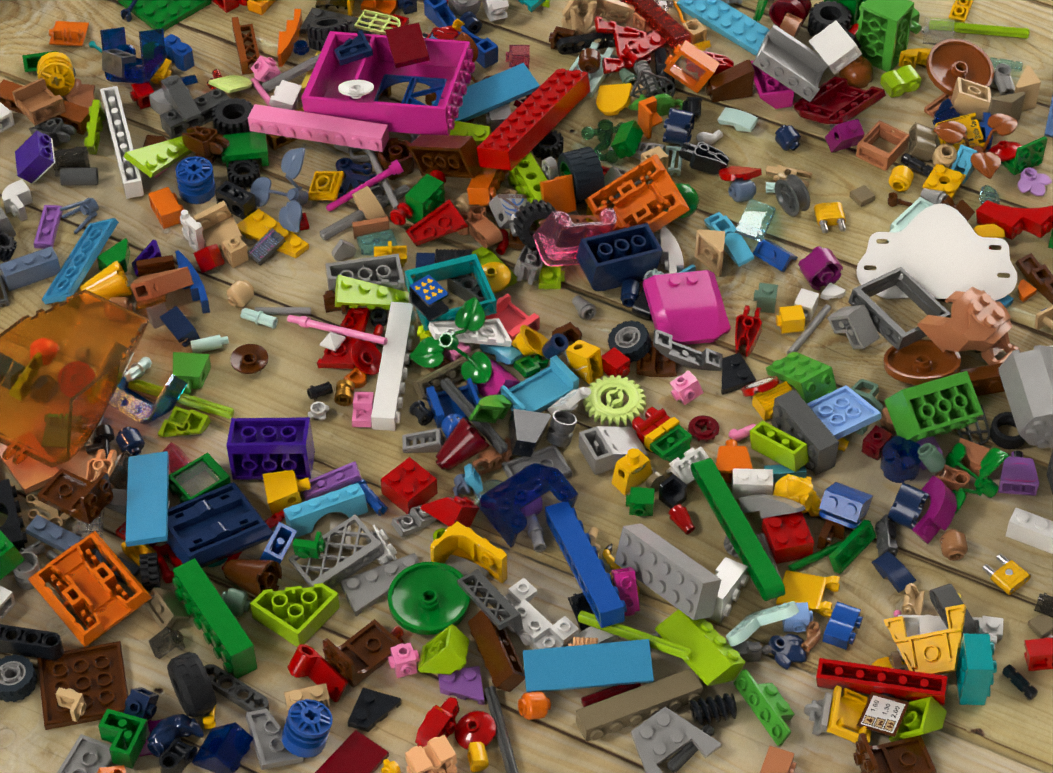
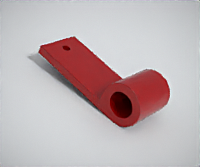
M305 644L298 645L288 665L290 674L296 678L308 676L317 685L326 683L329 697L334 702H338L348 681L312 647Z

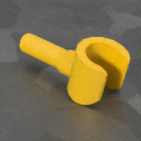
M216 705L210 711L209 716L203 717L204 729L216 727Z

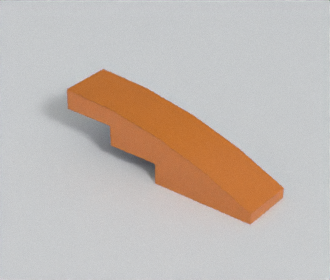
M294 9V20H287L286 31H279L277 53L279 67L285 64L297 45L302 26L301 9Z

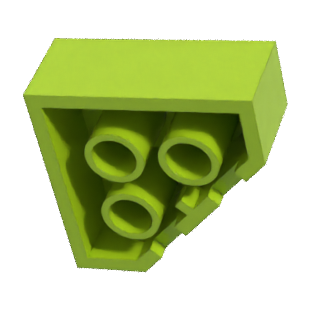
M323 583L314 584V587L306 588L293 586L285 587V590L273 591V589L263 590L250 603L252 618L296 647L300 644H305L340 608L338 593Z

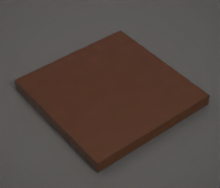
M121 641L64 651L63 656L57 660L37 658L45 730L101 720L107 709L124 713L128 690ZM59 687L73 689L83 694L86 710L82 716L80 715L77 722L72 720L70 709L58 705L55 694Z

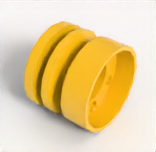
M50 52L41 57L37 64L38 79L44 78L47 88L55 96H64L69 93L75 83L73 65L69 57L60 52Z

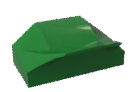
M677 425L652 442L650 450L663 460L672 462L677 457L681 460L685 457L684 453L690 449L692 435L680 425Z

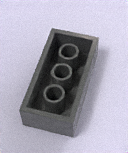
M795 389L776 397L771 420L772 426L807 444L809 462L805 464L806 467L815 475L835 467L839 441Z

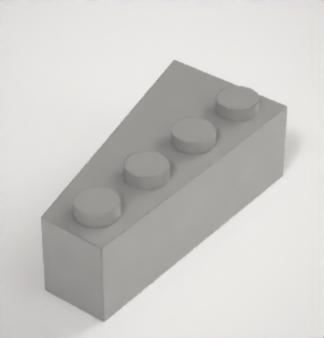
M399 254L325 264L329 290L335 291L336 278L338 275L405 291Z

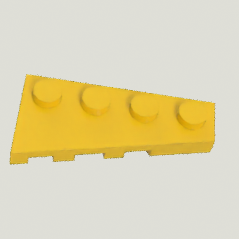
M257 209L237 224L241 234L246 235V238L250 240L256 239L258 241L273 228L286 240L277 251L293 258L299 257L309 249L307 242L293 232L283 228L279 222L260 209Z

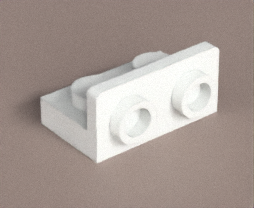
M701 446L696 450L692 447L686 451L683 459L680 460L677 457L670 462V468L666 470L667 474L672 472L686 484L692 482L694 477L691 472V464L709 458Z

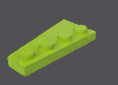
M338 275L336 278L335 307L349 305L350 308L367 306V309L382 307L384 310H390L391 302L409 303V292Z

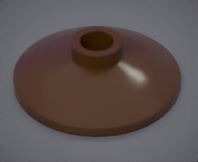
M257 344L239 346L232 352L230 357L232 367L243 374H253L261 371L266 367L269 360L267 351Z

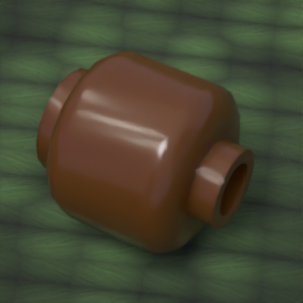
M593 48L582 50L578 60L580 70L588 73L596 72L600 68V53Z

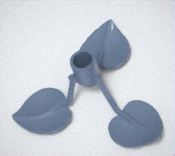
M303 147L286 152L281 162V169L286 173L285 177L296 188L290 189L288 193L270 190L271 180L266 177H260L253 182L250 193L255 195V202L258 207L267 204L270 193L286 196L291 201L287 202L286 206L282 207L279 212L281 226L291 232H300L301 205L306 204L309 198L308 193L303 191L302 187L292 180L299 175L305 156V148Z

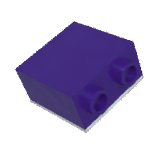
M35 131L15 151L18 177L34 184L55 164L52 138L39 131Z

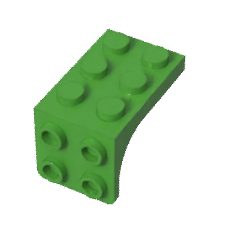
M791 352L787 357L776 360L772 365L766 367L768 375L777 376L779 380L784 382L787 381L788 384L798 391L806 404L837 390L831 366L798 352Z

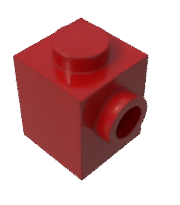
M148 80L131 84L132 92H130L132 101H136L140 110L150 107L149 95L154 90Z
M615 347L601 356L603 372L609 377L614 375L616 378L618 375H621V378H624L629 374L630 359Z

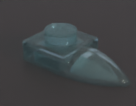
M985 185L980 189L979 200L981 205L987 200L1000 204L999 195L994 188Z

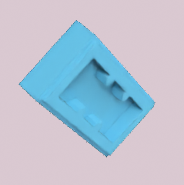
M469 463L464 466V480L470 488L472 487L476 494L483 491L481 476L473 465Z

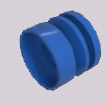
M194 156L188 157L177 164L175 171L179 196L183 201L190 204H202L214 197L216 187L213 166L208 159Z
M305 699L294 703L288 711L282 732L284 747L291 754L303 758L315 757L320 754L326 746L328 734L332 726L333 716L330 710L316 700Z

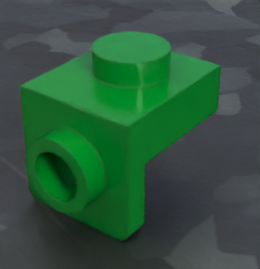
M317 531L314 541L294 538L292 546L295 555L300 558L319 559L320 553L325 549L326 541L323 539L322 533Z

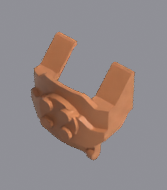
M971 287L966 292L955 291L945 300L946 303L953 302L951 318L927 315L917 324L942 352L945 350L955 352L981 351V357L989 365L1003 363L1012 351L1020 350L1019 347L1013 346L1009 341L1008 331L1012 328V324L1010 321L1011 316L1006 307L1000 301H994L984 290L980 291L974 287ZM1004 350L1007 354L1000 360H997L995 356Z

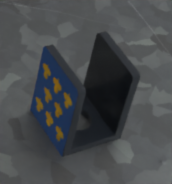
M430 275L409 286L410 303L428 321H433L449 311V307L441 301L448 297V292Z

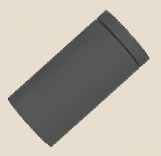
M97 167L60 169L61 186L98 185Z

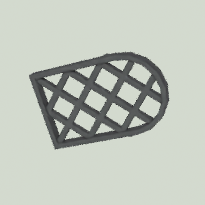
M641 70L630 96L639 98L640 96L635 94L640 92L641 95L643 90L648 89L649 93L644 96L645 98L649 95L652 97V94L655 92L661 94L659 90L665 87L666 92L664 94L673 97L676 90L675 84L669 78ZM652 78L654 82L648 85L647 80ZM663 81L664 85L658 88L657 83ZM645 82L646 86L640 88L639 84ZM655 84L656 89L650 91L649 87ZM672 84L673 89L668 91L667 86Z

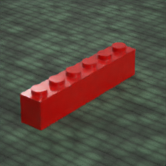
M819 658L816 675L817 687L834 689L838 685L842 687V691L844 688H847L856 693L871 694V692L878 694L887 693L898 699L912 701L932 696L940 705H945L948 676L824 658Z

